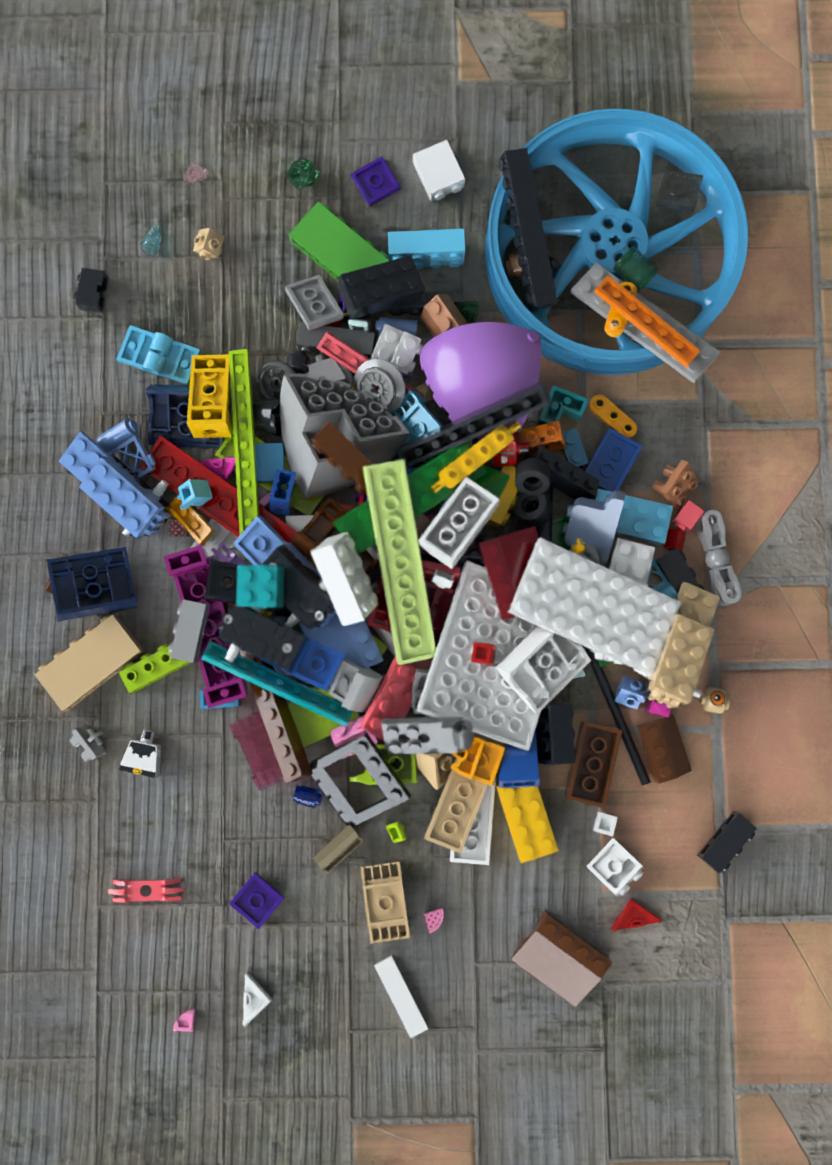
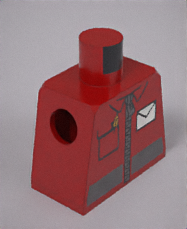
M493 430L485 433L484 437L490 434ZM515 431L512 434L514 441L486 462V466L491 468L516 465L519 454H529L530 442H519L518 432Z

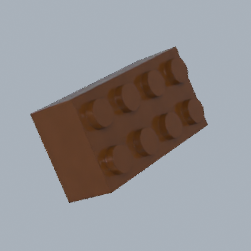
M580 721L575 744V763L570 766L564 793L566 799L606 808L622 730Z

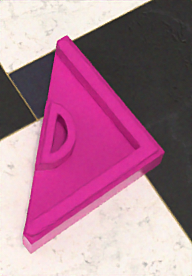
M235 456L199 461L227 482L236 468Z

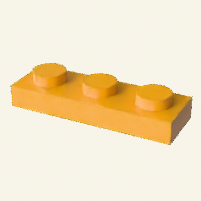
M176 496L170 503L172 507L169 511L198 544L204 546L216 531L193 506H190L188 509H180V505L183 503Z

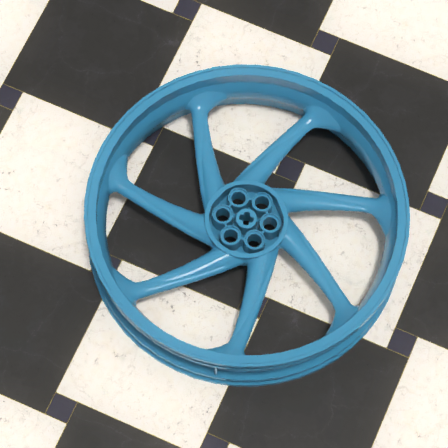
M602 109L580 113L551 125L531 139L523 148L528 149L532 171L543 166H557L575 183L597 211L594 215L542 220L544 235H574L579 237V240L553 278L557 298L584 266L590 269L597 263L618 279L701 305L702 311L686 327L701 337L726 307L734 294L743 272L748 248V225L742 196L734 178L720 157L702 139L678 123L662 116L631 109ZM597 144H619L636 147L640 151V163L630 210L622 209L604 190L562 153L574 148ZM654 153L673 163L697 184L706 196V207L692 217L666 230L648 236L647 224ZM502 175L491 204L485 242V263L492 295L507 323L539 333L541 335V355L559 365L576 371L596 375H624L649 370L664 364L663 360L640 343L632 341L625 332L616 337L620 347L619 350L592 348L573 342L552 330L547 319L551 308L539 309L531 313L523 305L511 286L503 258L509 242L515 237V232L511 225L505 223L508 208L506 204L507 192L503 188L504 177ZM712 218H717L722 235L724 258L719 279L704 291L691 289L668 280L641 265L642 262L672 246ZM604 224H609L612 228L608 229L604 227ZM627 228L630 233H625L622 229ZM592 237H595V238H597L599 241H598V242H594V241L591 240V238H592ZM628 246H634L636 250H630ZM596 255H602L605 259H598ZM615 259L622 260L623 264H618Z

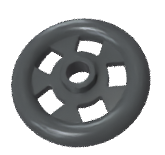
M270 361L263 365L257 376V386L264 399L275 398V392L281 393L283 375L280 372L282 370L287 374H296L290 365L282 361ZM273 369L275 374L270 377L267 372ZM266 382H269V388L271 389L269 391L265 387Z

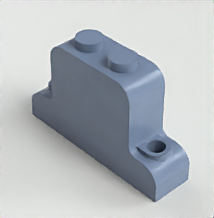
M613 491L609 496H606L605 502L584 497L577 498L574 501V505H569L567 517H570L569 523L565 522L562 532L566 534L565 543L571 546L580 538L582 542L594 545L600 557V565L606 568L626 493Z

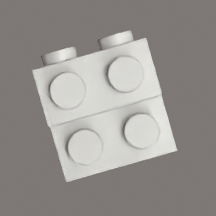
M384 324L370 359L387 360L395 365L401 374L407 375L415 367L413 359L415 354L419 355V351L422 349L423 345L420 344L422 339Z
M614 838L586 866L616 896L619 894L623 896L630 889L628 884L632 880L637 881L643 875L641 870L644 868Z

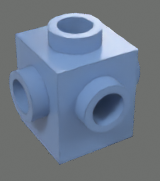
M623 676L616 690L615 702L637 709L640 703L645 702L647 693L642 691L645 683Z

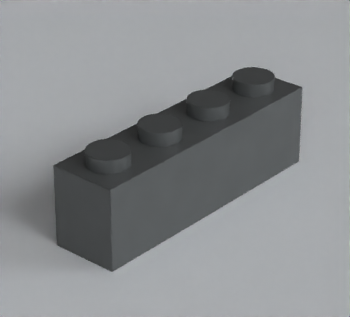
M300 322L297 346L302 352L307 354L318 352L327 356L318 350L317 346L328 331L369 359L372 356L376 340L375 333L330 326H321L309 331L305 323Z

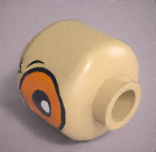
M708 687L705 692L701 693L699 702L705 711L722 714L730 706V695L724 689Z

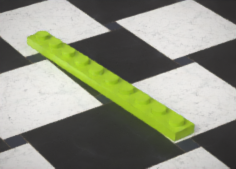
M248 349L228 351L240 535L260 515L250 355Z

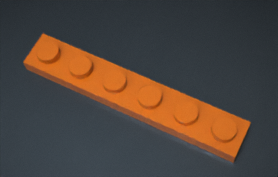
M609 275L595 289L594 293L686 368L701 351Z

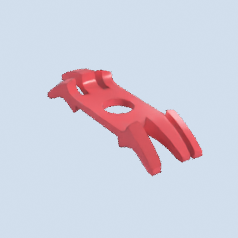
M182 878L142 881L113 880V884L119 886L128 885V888L109 889L108 893L128 895V897H114L113 902L182 900V896H165V894L184 892L185 888L165 887V885L182 882ZM143 885L151 887L152 892L149 896L141 894V887Z

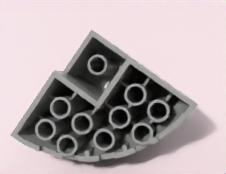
M284 374L280 393L282 439L292 472H296V483L304 498L331 494L355 484L352 480L347 481L340 474L342 470L337 466L334 468L326 460L328 457L323 452L319 453L312 447L313 442L310 439L327 422L330 421L373 465L390 461L410 434L402 421L397 416L393 417L387 411L388 407L386 405L375 402L374 397L363 390L358 392L350 388L351 385L339 380H336L335 383L325 379L324 376H319L318 379L310 378L307 374Z

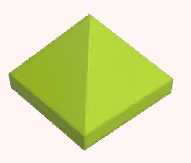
M399 821L386 825L393 843L407 839L406 828Z

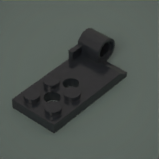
M211 560L204 599L236 604L239 564ZM228 578L233 581V584L230 587H226L222 584V581ZM284 603L283 607H267V609H263V611L273 612L277 616L289 617L292 614Z

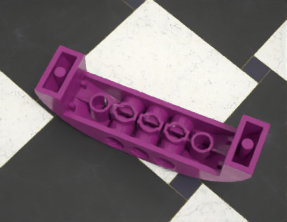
M198 545L163 556L169 576L175 579L181 603L183 600L210 605L198 658L206 684L203 693L208 709L247 697L248 690L245 679L202 660V656L210 641L227 649L231 647V645L218 638L220 634L218 627L223 624L222 616L229 613L226 602L204 599L211 564L202 545Z

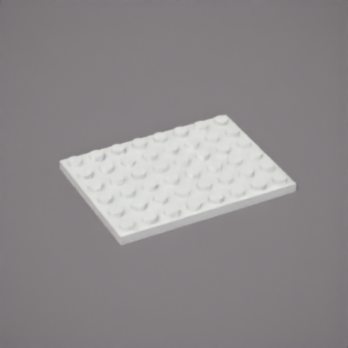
M469 561L464 564L416 712L433 718L463 717V720L471 722L473 732L529 751L540 712L535 714L504 680L496 666L538 625L517 616L501 620L485 567ZM474 642L496 646L494 666L471 662Z

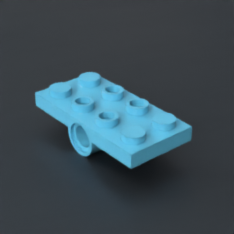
M130 325L116 360L189 386L192 355H200L201 350L174 341L165 334L158 332L154 334Z

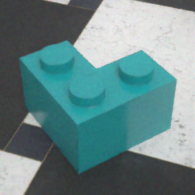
M553 385L549 394L551 398L550 403L543 408L537 425L559 421L561 415L579 422L589 399Z

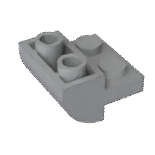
M345 659L340 666L329 694L343 702L341 706L352 711L364 712L368 710L383 676L368 667L362 668L352 661Z

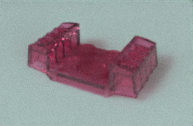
M258 710L230 723L229 727L234 739H238L254 775L252 779L257 790L261 791L283 781L284 778L260 711Z

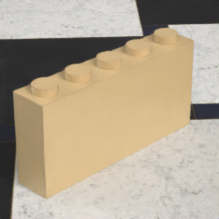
M109 614L100 620L101 624L97 627L89 628L85 632L86 635L72 641L66 651L58 652L54 655L55 659L41 665L38 668L39 671L34 674L61 711L72 709L121 671L123 666L131 663L145 652L117 615L112 614L110 616Z

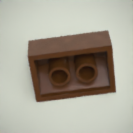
M674 715L636 726L654 782L660 784L679 778L692 771Z

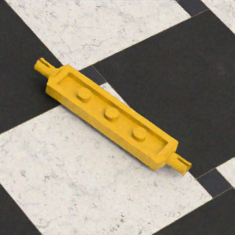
M517 421L509 427L502 425L480 440L438 473L440 480L431 486L432 489L436 488L434 492L437 493L444 486L449 489L456 486L465 477L514 441L512 434L521 428V425H517Z

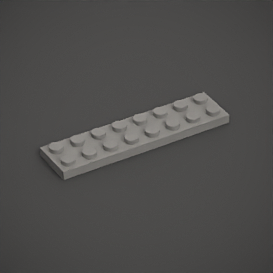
M595 263L571 289V294L607 319L611 306L594 291L607 275L619 284L623 282ZM637 292L636 298L701 351L686 368L629 320L624 332L691 382L695 383L719 356L720 352Z

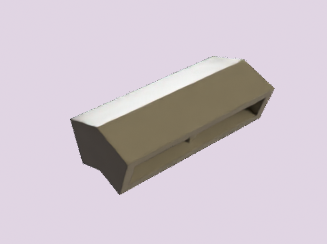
M349 824L324 846L313 859L328 874L364 840L356 829Z

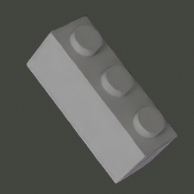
M183 600L179 604L177 610L179 619L173 628V634H175L174 642H171L169 646L170 658L198 663L210 605Z

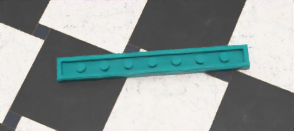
M210 641L202 656V660L345 727L348 725L353 711L341 706V702L240 654L234 658L232 663L225 659L229 649Z

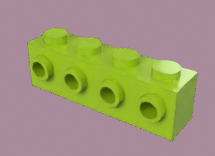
M165 644L157 648L158 652L152 655L148 653L140 657L141 661L135 664L134 662L123 666L124 670L120 671L119 674L128 692L135 693L192 662L170 658L169 645Z

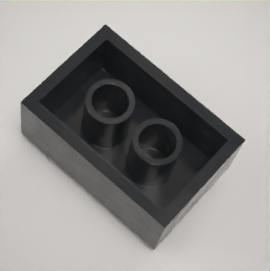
M571 703L547 704L541 710L535 728L538 764L561 765L575 763V730L572 723L574 712L571 708Z

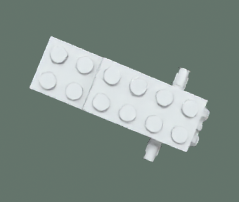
M616 538L609 569L648 587L647 581L655 547ZM588 649L589 653L594 654V659L607 662L613 661V664H623L592 649Z

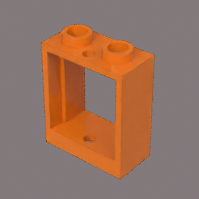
M559 421L520 430L523 442H530V450L539 444L544 447L548 445L549 450L552 452L567 449L564 431Z

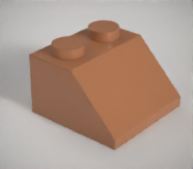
M437 294L424 306L420 319L433 338L447 330L468 324L448 294Z

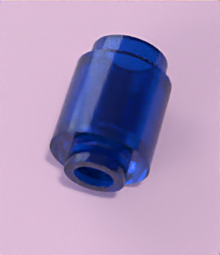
M305 785L296 786L293 801H296L299 805L315 809L317 805H321L323 794H320V789Z

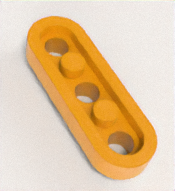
M623 282L620 284L625 289L630 290V293L636 297L637 289L633 283ZM612 306L605 323V332L611 337H618L623 334L628 320Z
M601 394L591 398L589 402L590 411L609 428L629 439L636 434V423L608 398ZM601 401L602 406H598L596 402ZM610 414H616L617 418H611ZM625 426H630L631 431H626Z

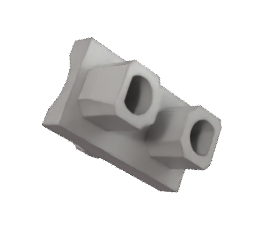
M85 724L72 731L73 736L70 742L74 747L82 745L85 751L81 753V757L85 762L94 760L107 752L102 746L103 742L100 739L103 735L101 730L95 733L92 728L89 729Z

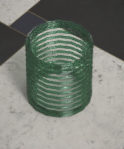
M635 246L631 247L613 268L624 281L633 283L636 286L637 292H640L659 271Z

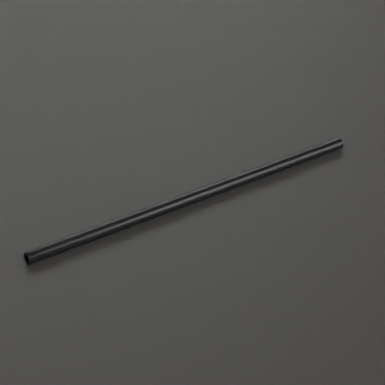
M534 505L529 508L528 513L535 511ZM583 646L591 659V667L618 730H622L621 738L641 785H646L651 781L618 703L615 702V696L604 670L599 666L597 659H594V654L588 652L589 648Z

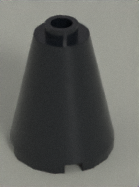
M280 398L252 401L254 428L274 436H281Z

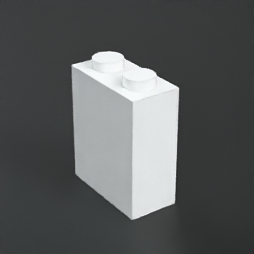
M447 140L413 154V164L430 201L435 199L441 200L447 194L457 193L464 188L465 178Z

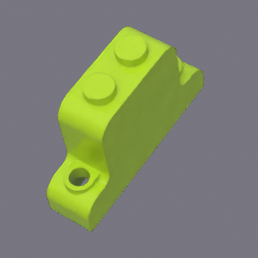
M316 686L311 688L328 697L337 700L329 694L330 689H328V691L326 692ZM292 701L288 706L303 747L330 736L331 730L342 726ZM353 711L349 722L361 717L360 713Z

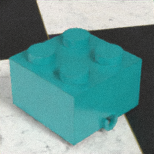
M260 564V566L238 565L236 606L259 607V609L283 607L284 567L268 566V564Z

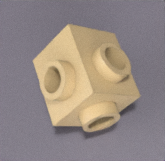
M211 228L201 229L194 240L193 251L205 260L218 258L222 252V243L225 236Z

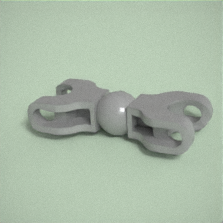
M709 510L704 515H701L695 523V527L704 552H707L705 562L712 569L709 571L711 592L717 596L721 595L722 600L719 598V606L734 604L741 599V589L739 581L733 572L732 565H729L730 554L723 548L727 545L722 515L717 510Z

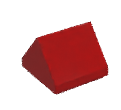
M668 529L663 548L671 550L678 548L679 551H682L686 533L679 529Z

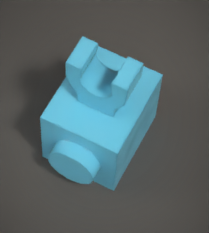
M189 479L178 487L180 494L177 495V499L182 500L183 503L180 505V509H188L190 506H202L213 498L208 480Z

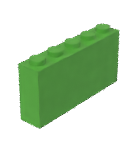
M319 202L313 206L289 233L291 243L337 281L340 274L389 261L388 256L382 251L378 252L371 241L368 239L364 240L355 228L351 229L346 225L342 217H336L327 205H322Z

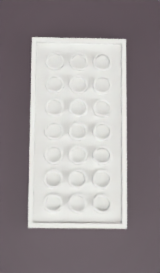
M538 538L508 613L653 676L681 602L551 542Z

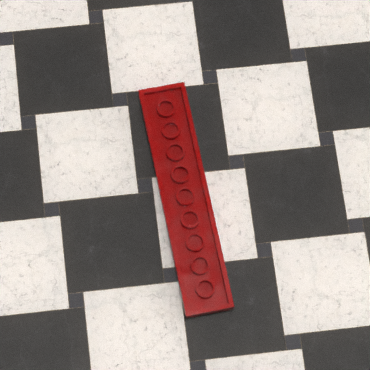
M160 435L148 453L152 455L156 462L154 465L156 469L149 474L160 482L161 480L168 482L169 485L167 487L178 495L180 494L178 487L189 479L208 480L213 498L202 506L195 507L239 537L237 488ZM145 461L139 466L143 470L148 468ZM259 505V514L287 543H292L298 531Z

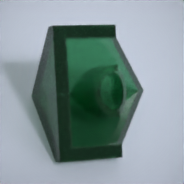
M480 301L453 302L468 324L477 322Z

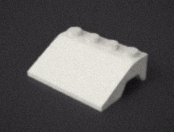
M537 626L496 668L504 680L535 714H538L591 659L582 645Z

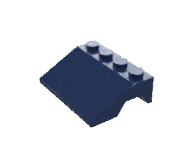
M150 384L145 389L149 398L148 445H154L161 435L175 446L220 448L225 441V437H193L187 425L190 386ZM207 388L205 390V393H212L214 391V388Z
M126 547L46 560L58 622L137 608V598L133 588Z

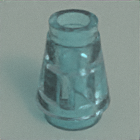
M153 225L141 241V250L144 253L155 255V252H158L162 233L160 227Z

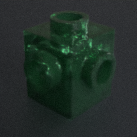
M308 159L293 161L285 176L296 189L311 187L316 182L315 178L319 171Z

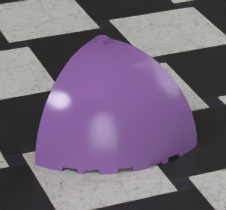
M498 322L471 323L447 330L431 339L419 351L421 370L425 371L427 377L425 382L434 392L433 398L440 408L444 407L450 414L448 418L453 422L538 383L541 366V335L523 327ZM527 415L522 416L514 421H511L505 424L504 426L509 427L511 424L517 421V425L520 424L522 428L527 418ZM485 433L478 436L477 438L482 440L484 438Z

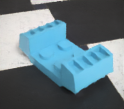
M411 389L405 395L401 406L393 413H390L393 417L397 416L410 434L405 443L442 427L441 423L425 406L427 403L426 399L419 392ZM442 453L424 460L423 462L426 464L427 462L431 461L432 459H434Z

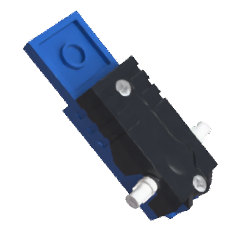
M236 603L234 608H228L227 611L229 613L222 616L223 624L218 627L220 630L218 638L231 645L227 652L226 660L233 663L234 658L242 650L326 692L328 691L345 657L344 654L261 614L259 607L236 606Z

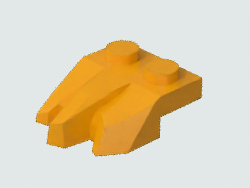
M473 737L474 743L472 746L458 753H451L458 758V763H453L450 767L462 776L493 786L506 747Z

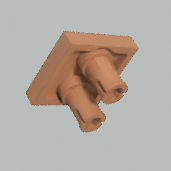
M681 460L677 468L668 464L666 466L667 469L664 468L663 475L669 477L668 481L664 483L656 480V484H653L652 487L653 491L662 494L668 504L673 506V510L679 511L684 506L688 496L696 489L699 482L689 463Z

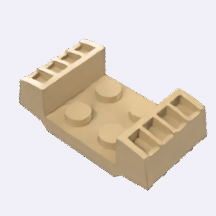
M393 862L361 867L370 942L377 943L410 938L401 863Z

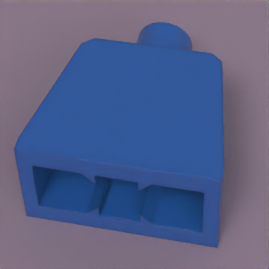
M276 470L269 498L270 511L272 513L290 515L295 496L296 472ZM286 484L287 489H283L281 485Z

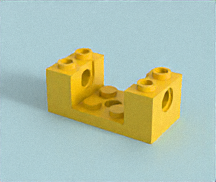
M229 354L192 355L187 425L194 438L232 437L233 419L228 410L229 390L231 387ZM207 388H214V391L212 393H205V390Z

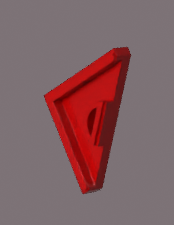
M630 898L611 929L616 931L641 927L648 924L661 923L662 920Z

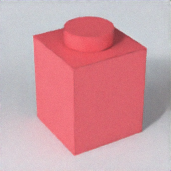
M688 500L671 521L674 523L675 528L688 532L704 511Z

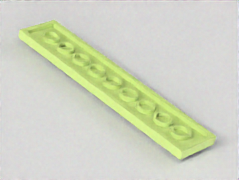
M404 460L363 466L397 664L402 665L434 658L436 647Z

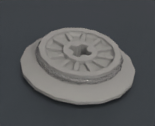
M374 358L365 361L355 374L354 390L358 392L363 390L372 395L375 402L388 407L387 411L389 413H393L401 406L405 398L406 385L397 367L384 359Z

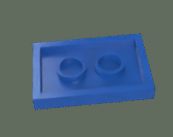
M609 428L585 472L600 480L598 488L611 492L618 491L642 445Z

